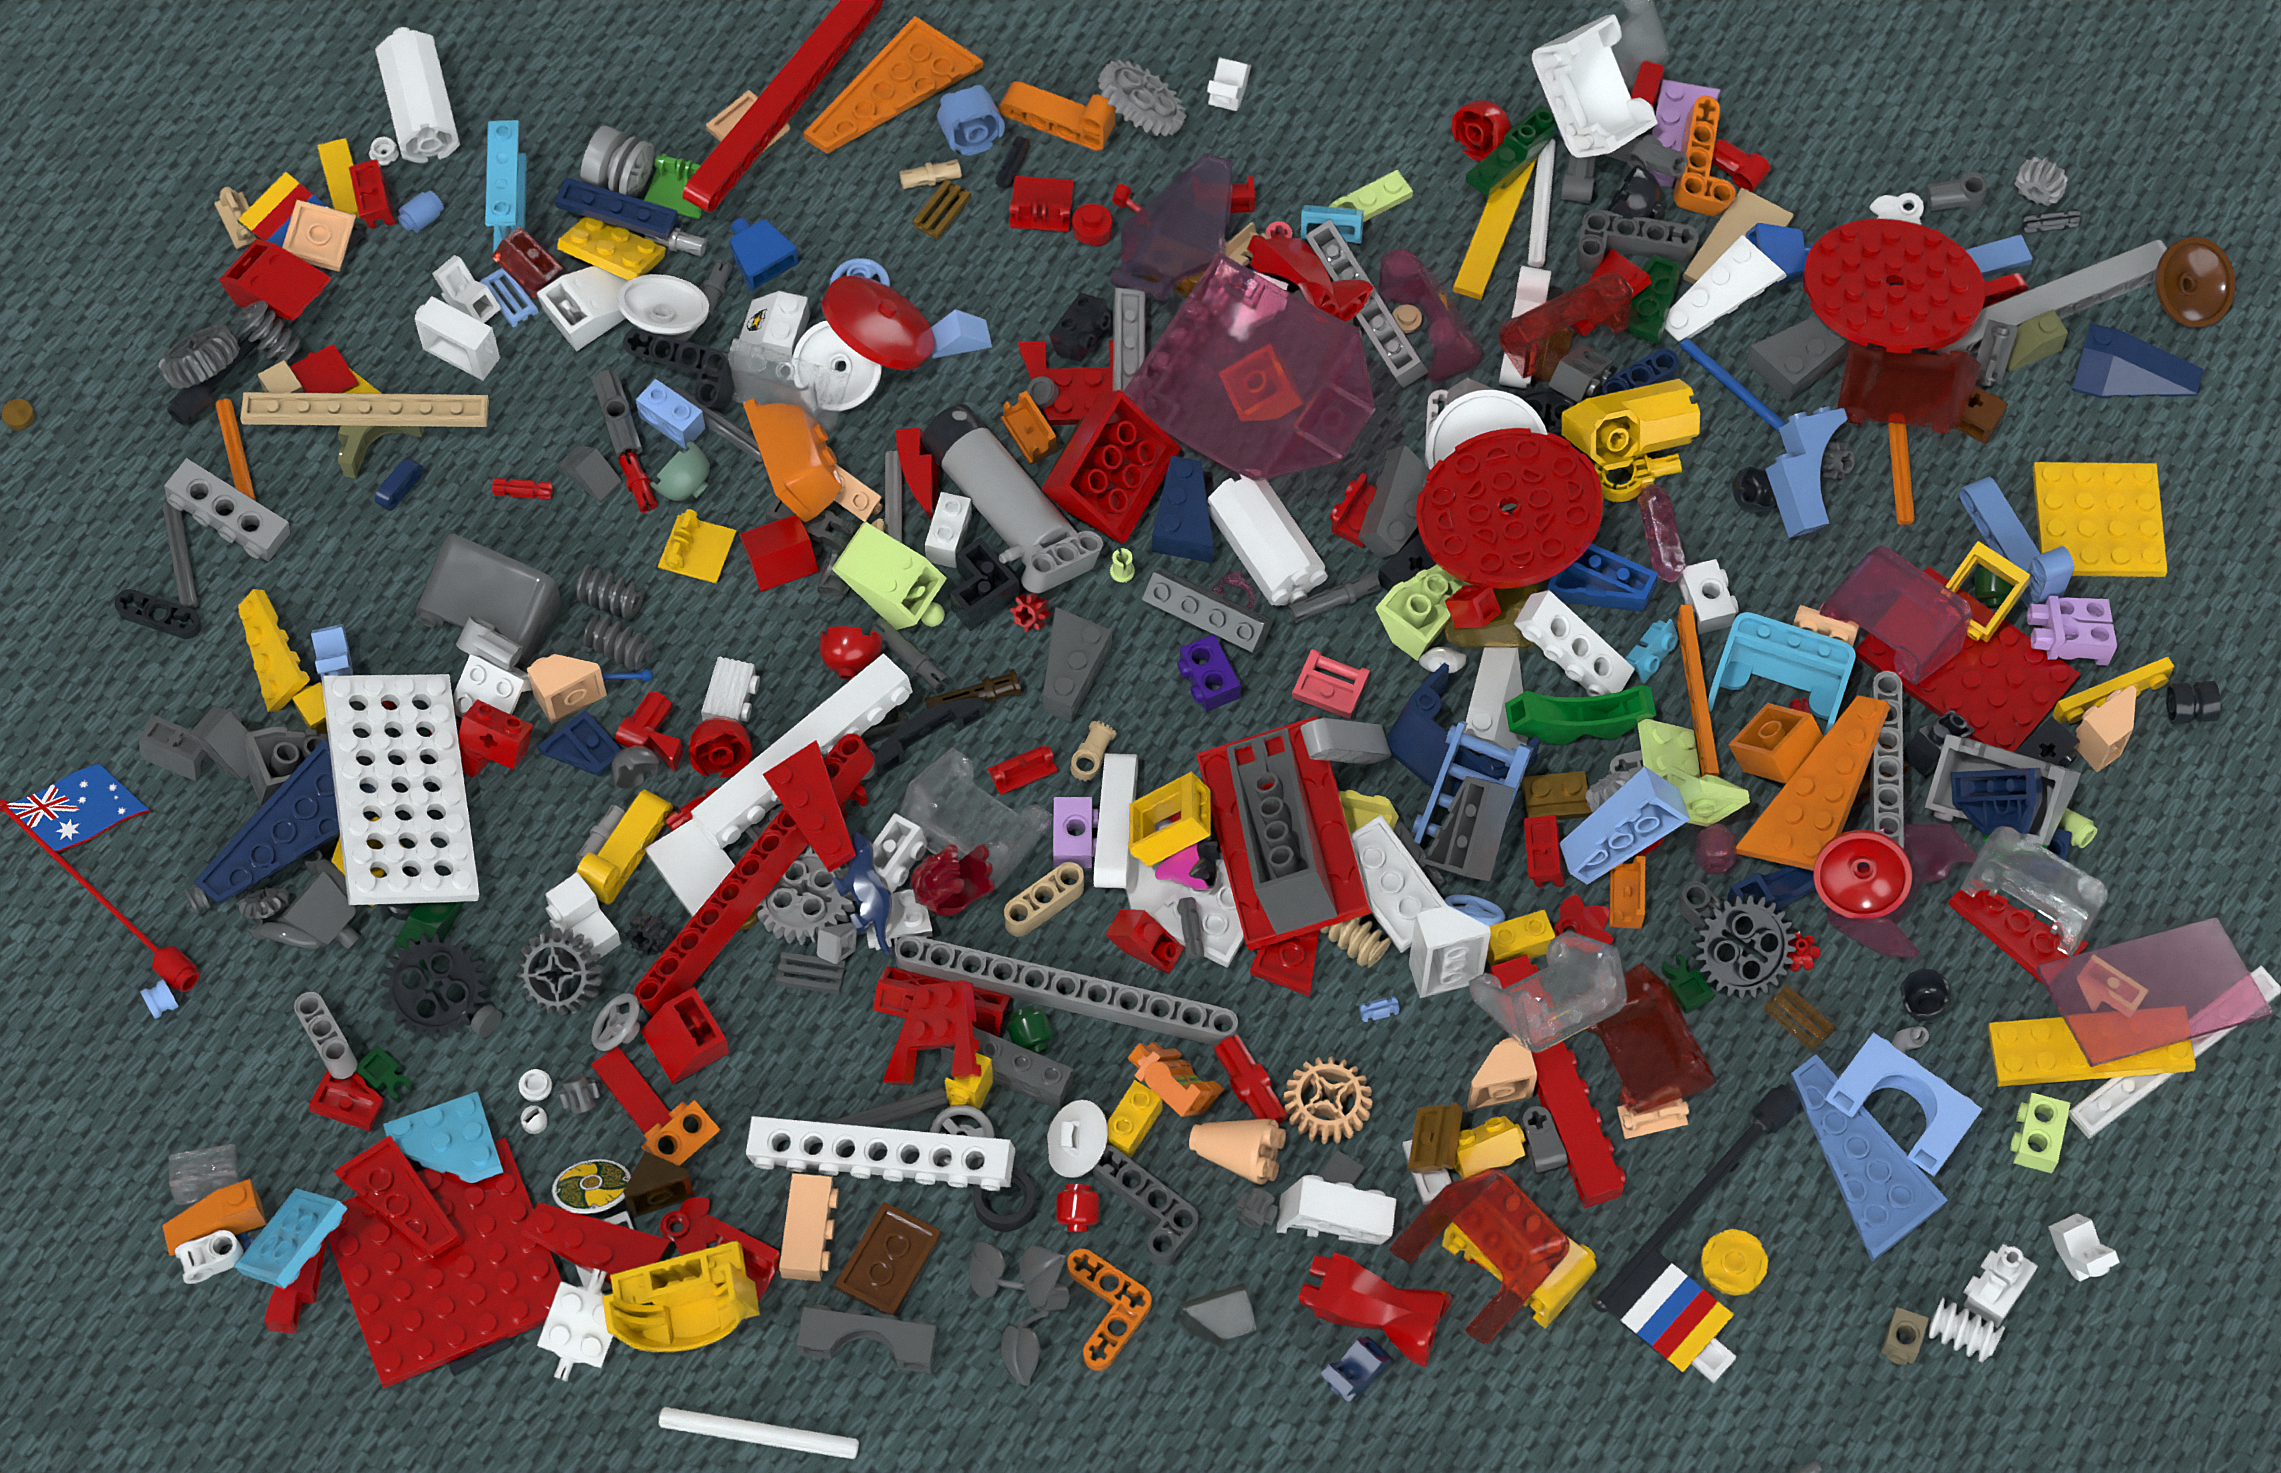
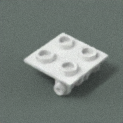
M913 889L891 894L892 909L886 928L888 947H892V938L894 939V944H896L897 937L905 935H915L923 938L933 936L928 910L923 905L915 902ZM873 924L866 932L869 949L876 947V950H879L881 948L877 941Z

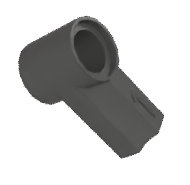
M1570 153L1568 173H1565L1561 199L1590 204L1594 184L1593 171L1596 155L1578 158Z
M1970 172L1959 180L1927 184L1925 191L1928 209L1936 211L1955 207H1963L1968 210L1980 208L1984 203L1988 184L1986 178L1978 172Z

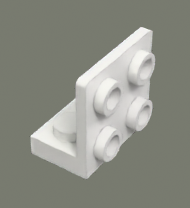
M470 654L452 697L455 715L463 718L464 714L477 699L512 715L521 692L532 690L528 673L516 667H513L511 671H506L482 656L477 657Z

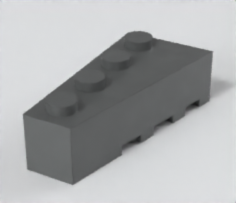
M1815 315L1751 345L1746 364L1790 403L1860 344L1841 336Z

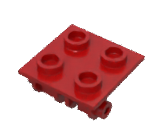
M1015 176L1013 197L1010 202L1009 228L1069 232L1074 180Z

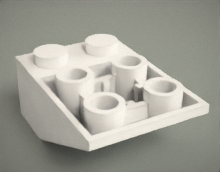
M592 266L559 277L538 291L537 295L544 312L577 352L626 319L618 307V295L621 287L628 280L599 267Z

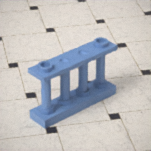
M1465 721L1458 722L1457 727L1452 725L1445 741L1450 746L1423 816L1418 814L1412 832L1416 833L1414 842L1420 844L1424 841L1426 834L1434 837L1433 834L1437 827L1442 828V826L1431 823L1437 805L1449 808L1454 797L1442 793L1448 775L1461 780H1465L1466 776H1471L1515 788L1509 808L1510 812L1533 747L1521 743L1518 745L1517 750L1514 748L1507 750L1466 734L1465 730L1468 723ZM1459 746H1464L1506 762L1505 766L1510 767L1506 779L1500 778V780L1453 763Z

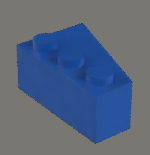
M1591 543L1579 559L1564 571L1552 577L1547 591H1551L1561 602L1644 612L1657 586L1658 573Z

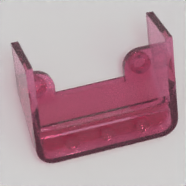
M1903 824L1904 851L1911 863L1912 883L1906 899L1897 909L1879 918L1852 919L1840 915L1830 908L1827 920L1836 930L1882 956L1917 957L1920 951L1896 925L1924 881H1939L1945 878L1953 862H1976L1979 858L1950 824ZM1888 829L1881 830V832H1883L1884 834H1893V832ZM1860 862L1858 864L1862 868H1866L1869 866V864L1866 862Z

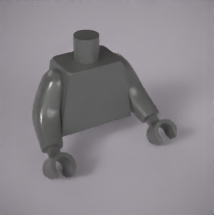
M320 850L314 851L317 860L311 862L305 858L304 862L308 871L316 876L279 917V922H265L262 918L253 919L259 926L254 930L247 928V932L256 940L266 938L308 950L325 947L335 938L346 949H349L358 940L360 935L347 924L357 911L355 905L348 904L345 875L332 862L324 859Z

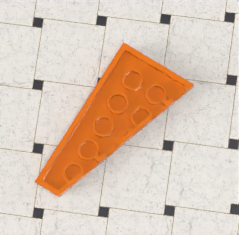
M914 16L804 131V139L828 154L984 67L983 60Z

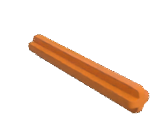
M228 398L218 400L215 405L235 489L256 501L232 401Z
M1891 415L1888 421L1896 517L1899 525L1909 526L1913 524L1915 517L1906 419L1903 415Z

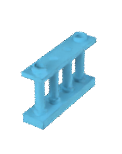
M518 120L488 121L486 226H494L493 256L495 261L525 259L526 153H518Z

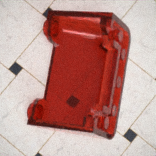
M1617 273L1603 274L1506 320L1499 328L1498 341L1522 379H1525L1536 373L1535 359L1542 355V348L1538 341L1587 318L1593 329L1599 327V325H1607L1612 328L1614 334L1627 329L1633 290L1621 275Z
M1850 341L1837 409L1844 408L1848 418L1846 422L1863 425L1864 421L1930 427L1933 432L1950 434V429H1957L1978 380L1981 363L1963 351L1950 350V355L1941 353V356L1886 352L1885 347H1878V349L1869 348L1868 350L1866 346Z
M1643 962L1577 1002L1582 1012L1579 1016L1582 1025L1589 1033L1594 1031L1601 1038L1623 1082L1620 1085L1622 1092L1618 1094V1097L1627 1111L1632 1109L1634 1112L1640 1113L1705 1090L1717 1082L1668 986Z

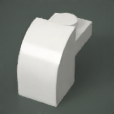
M1219 58L1214 81L1209 80L1207 92L1211 94L1208 104L1237 111L1247 85L1251 65Z
M454 255L432 273L443 290L442 297L449 306L482 323H485L501 309L488 286L474 280L460 257Z
M2074 1214L2049 1226L2058 1253L2070 1273L2077 1280L2082 1281L2090 1276H2101L2109 1271V1267L2119 1263L2116 1251L2100 1244L2091 1219L2080 1214Z

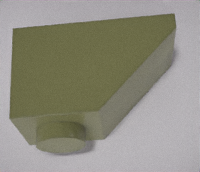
M2054 309L2030 318L2018 327L2006 367L2009 372L2062 351L2068 331Z

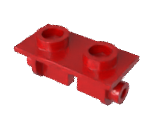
M1045 745L987 768L1000 796L1058 772L1052 760L1054 758L1052 750L1049 746L1046 747Z

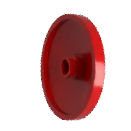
M843 276L834 280L823 295L822 309L830 327L844 343L863 357L885 367L910 370L923 365L932 353L935 341L928 321L907 298L889 286L866 277Z

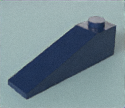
M2090 323L2083 341L2071 391L2098 398H2112V396L2129 395L2130 398L2140 397V395H2159L2160 397L2197 396L2203 368L2121 330Z

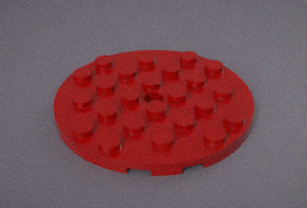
M1859 220L1843 224L1829 231L1811 248L1803 272V289L1811 300L1810 306L1828 327L1860 345L1867 347L1871 343L1886 347V352L1911 353L1912 349L1926 347L1929 351H1933L1955 343L1968 334L1979 320L1985 300V283L1982 273L1976 262L1963 247L1936 229H1930L1923 225L1902 220ZM1900 282V285H1889V283L1898 284Z
M1506 428L1489 431L1460 443L1454 447L1455 451L1443 461L1439 459L1426 476L1427 483L1418 495L1416 505L1417 526L1422 543L1430 557L1444 571L1459 580L1480 587L1491 586L1492 588L1500 589L1518 588L1539 583L1557 575L1572 565L1583 555L1594 540L1602 521L1604 509L1600 479L1588 457L1572 447L1568 440L1550 432L1547 435L1531 432L1530 428ZM1510 503L1517 505L1512 514H1509L1508 511H1503L1502 508Z

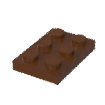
M883 1201L834 1285L835 1290L881 1314L895 1316L941 1238V1231Z

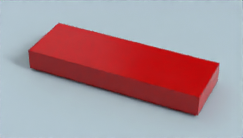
M618 1046L591 1064L593 1071L643 1134H646L657 1123L664 1127L672 1120L668 1109Z

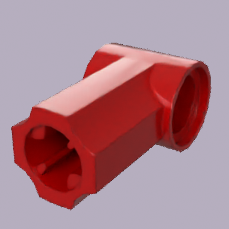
M1719 139L1714 145L1711 163L1731 175L1733 182L1740 189L1744 188L1752 192L1771 170L1769 162L1757 153L1748 155L1725 139Z
M649 691L633 716L626 717L620 724L615 741L627 748L644 746L651 749L650 732H657L672 710V702L659 692Z

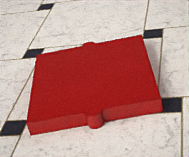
M334 344L316 353L311 352L308 354V357L289 366L301 384L304 393H346L359 386L358 381Z

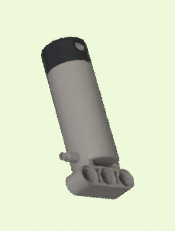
M953 405L933 418L922 434V445L929 454H932L935 461L967 498H971V503L1010 547V549L1005 550L1004 553L999 555L1000 562H1011L1019 558L1026 566L1021 580L1023 586L1028 591L1033 593L1047 591L1090 571L1094 567L1103 546L1101 537L1092 531L1077 533L968 405Z

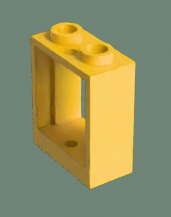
M1977 541L1935 600V609L1938 610L1936 614L1950 624L1955 621L1963 626V632L1976 641H1979L1981 638L1988 642L2029 585L2031 575ZM1977 563L2014 586L1986 627H1983L1948 604Z
M1192 771L1129 803L1128 848L1135 858H1139L1147 867L1211 835L1210 789ZM1181 811L1180 820L1155 832L1156 823Z

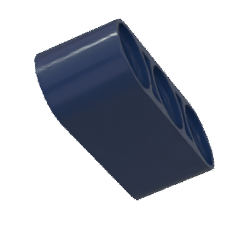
M1659 349L1608 378L1603 383L1601 395L1675 380L1679 364L1677 354L1670 349ZM1660 366H1664V367H1667L1668 369H1661V368H1659V367H1660ZM1635 380H1639V381H1642V382H1644V383H1643V384H1638V383H1636V382H1634V381H1635Z

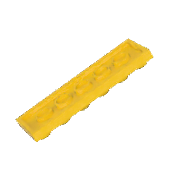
M2184 1007L2135 1011L2130 1019H2127L2120 1013L1995 1022L1988 1025L1998 1087L2194 1071L2196 1067Z

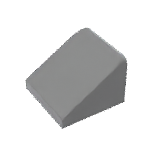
M854 923L821 928L818 931L817 956L837 964L855 952L857 930Z

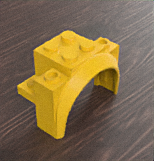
M738 1241L610 1275L613 1294L602 1296L607 1332L633 1349L651 1352L683 1351L711 1344L730 1334L743 1319L760 1315L755 1283L746 1276L742 1247ZM649 1302H652V1303L655 1304V1305H641V1304H645V1303H649Z

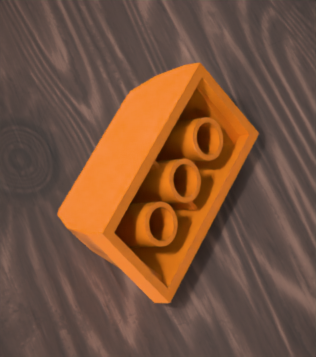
M751 398L743 403L775 495L806 523L827 508L842 488L834 466L837 463V459L833 451L826 444V441L829 439L822 425L801 406L781 402L760 405L754 398Z

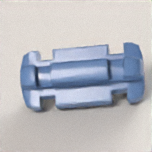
M1390 996V1000L1382 998L1370 1001L1369 1005L1366 1006L1365 1003L1360 1004L1359 1011L1363 1022H1368L1369 1018L1377 1020L1389 1017L1390 1013L1397 1015L1400 1010L1397 998Z

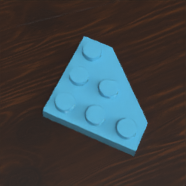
M478 1092L383 1124L387 1137L389 1135L392 1137L404 1156L419 1161L421 1166L441 1173L445 1171L459 1175L461 1180L470 1183L503 1173Z

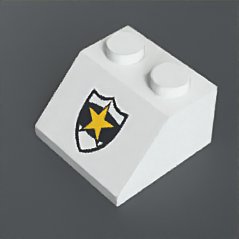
M777 291L752 300L735 353L792 365L794 350L805 333L810 317L808 297Z

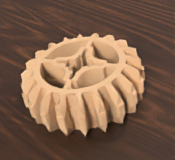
M1332 1056L1329 1057L1328 1064H1323L1321 1058H1316L1315 1067L1306 1061L1303 1064L1304 1072L1297 1069L1293 1072L1295 1080H1288L1286 1087L1289 1091L1284 1093V1101L1288 1102L1285 1105L1286 1114H1292L1289 1119L1290 1124H1299L1298 1133L1300 1135L1309 1130V1139L1311 1141L1316 1139L1317 1135H1322L1321 1140L1324 1145L1328 1142V1136H1333L1337 1144L1341 1141V1133L1349 1139L1353 1137V1129L1357 1131L1362 1130V1121H1367L1370 1115L1367 1109L1372 1108V1100L1368 1098L1371 1095V1088L1364 1086L1367 1080L1365 1075L1357 1076L1358 1068L1356 1066L1347 1070V1061L1345 1059L1339 1065H1335V1060ZM1326 1080H1334L1340 1083L1330 1084ZM1312 1084L1315 1096L1310 1099L1309 1104L1304 1106L1301 1096L1305 1089ZM1352 1094L1355 1105L1344 1116L1341 1104L1346 1101L1347 1096ZM1326 1116L1330 1119V1121L1321 1120L1316 1117Z

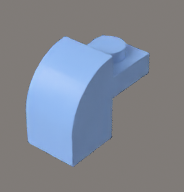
M344 624L312 630L311 636L316 653L315 664L321 679H323V676H353Z

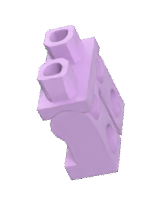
M2048 596L2045 604H2030L2026 613L2027 623L2029 625H2042V628H2034L2031 633L2032 649L2046 650L2048 659L2057 660L2058 656L2063 659L2089 658L2095 659L2096 665H2109L2117 648L2109 599H2058V596Z

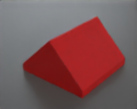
M796 514L739 534L760 592L819 572L810 538L800 517Z

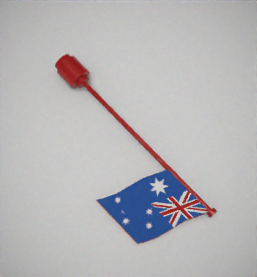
M100 764L76 771L44 790L15 802L8 803L5 799L0 800L1 813L5 812L155 953L152 969L174 990H180L184 993L197 984L200 973L197 971V966L176 946L159 949L58 854L61 851L90 841L127 819L150 812L143 803Z

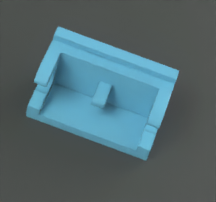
M1304 206L1301 214V239H1307L1305 235L1331 219L1345 242L1362 243L1364 210Z

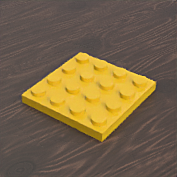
M2034 462L2032 470L2040 554L2059 546H2064L2069 551L2074 563V570L2071 576H2166L2167 562L2157 463Z

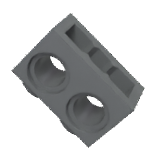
M1582 343L1559 361L1548 386L1580 403L1588 396L1593 397L1600 387L1602 388L1603 383L1612 376V372L1609 369L1613 360Z

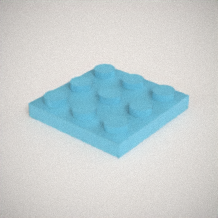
M296 1188L234 1267L245 1276L285 1288L297 1279L300 1274V1268L307 1259L313 1257L319 1251L321 1242L326 1235L338 1227L342 1221V1215L347 1208L339 1200Z

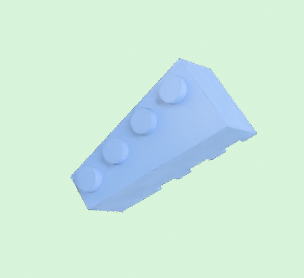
M1644 766L1559 844L1569 873L1588 885L1690 820L1680 790Z

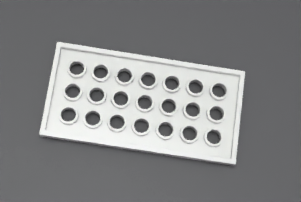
M449 674L323 676L322 689L348 904L478 901L479 888ZM422 700L428 704L429 708L425 710L417 709L412 702ZM353 701L362 702L366 709L362 711L354 710L349 703ZM392 701L397 705V709L387 710L381 705V702ZM420 727L428 728L433 735L430 737L420 736L416 729ZM362 728L369 733V736L367 738H359L353 733V730ZM395 728L401 733V736L396 738L390 737L384 730ZM425 754L431 755L435 758L436 763L425 764L421 761L420 756ZM398 755L403 758L405 763L394 765L388 760V757ZM367 756L372 760L373 764L369 766L361 765L357 762L356 758ZM433 782L439 786L440 790L430 792L424 788L423 784ZM369 783L376 788V792L365 793L360 789V785ZM402 783L406 785L408 791L404 793L396 792L391 785ZM400 810L407 811L412 818L407 821L400 820L396 817L395 812ZM438 810L443 814L444 818L434 820L428 816L427 811ZM373 811L379 815L380 819L378 821H369L363 816V813ZM436 837L442 838L446 841L447 846L444 848L435 847L431 843V839ZM408 838L415 843V847L406 849L399 844V840ZM370 839L379 840L383 844V848L378 850L372 849L366 842ZM440 865L446 866L451 871V874L441 876L436 873L434 868ZM407 866L414 867L418 870L419 875L409 877L403 873L402 869ZM374 867L382 868L386 871L387 876L377 878L371 874L370 869Z

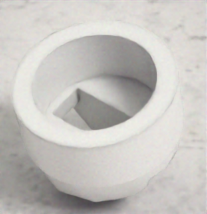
M539 1106L525 1108L521 1115V1124L524 1130L531 1134L542 1132L548 1124L546 1112ZM536 1112L539 1113L535 1115L528 1123L526 1122V1120L529 1119Z

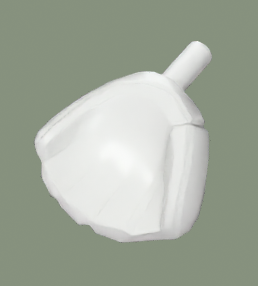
M1449 647L1430 649L1419 658V664L1432 672H1435L1444 662L1449 665L1448 673H1454L1466 664V655Z

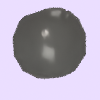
M632 746L619 751L611 762L613 785L618 788H632L642 785L648 772L656 775L659 764L658 755L644 746Z

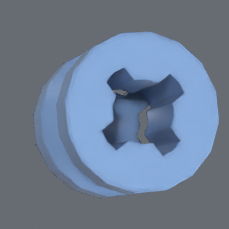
M164 979L158 981L156 987L152 989L145 988L140 991L155 1020L161 1017L162 1012L167 1009L174 1010L178 1008Z

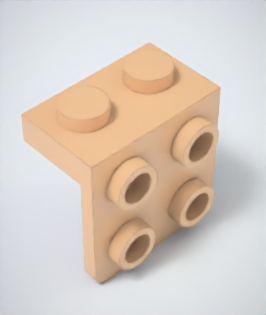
M1802 605L1799 606L1793 626L1844 641L1853 646L1860 623Z

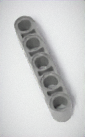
M1321 718L1310 721L1300 727L1310 759L1372 764L1385 760L1392 755L1382 725Z

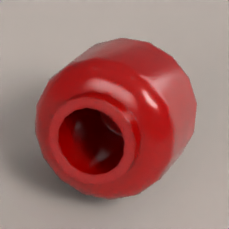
M1065 1185V1190L1058 1192L1056 1196L1057 1222L1061 1225H1067V1232H1087V1226L1095 1225L1099 1221V1194L1091 1190V1185Z

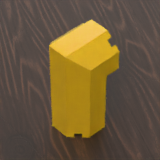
M1675 379L1587 398L1562 412V435L1605 470H1612L1629 466L1634 460L1631 456L1690 444L1693 441L1691 438L1697 437L1700 433V410L1698 404H1691L1689 396L1694 395L1692 388L1682 380Z

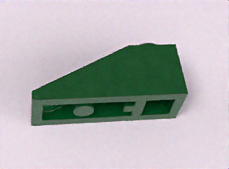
M464 902L419 903L409 915L394 943L396 950L399 945L408 950L409 938H412L419 944L422 933L426 935L428 941H432L435 932H438L440 941H444ZM423 959L419 960L420 966L428 970L426 962Z

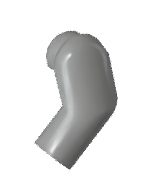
M1922 1026L1903 1029L1896 1033L1891 1044L1905 1054L1906 1051L1922 1047L1929 1039V1032Z

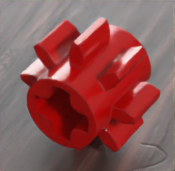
M1031 593L1028 597L1024 594L1017 597L1016 602L1019 605H1015L1010 609L1014 613V625L1018 624L1024 627L1025 632L1030 631L1033 627L1037 630L1044 627L1045 622L1043 619L1051 615V612L1047 611L1046 603L1048 600L1037 597V593Z

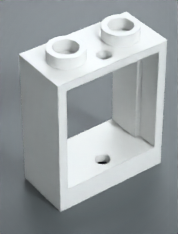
M432 296L425 305H421L417 310L415 322L423 349L484 380L500 359L493 328Z

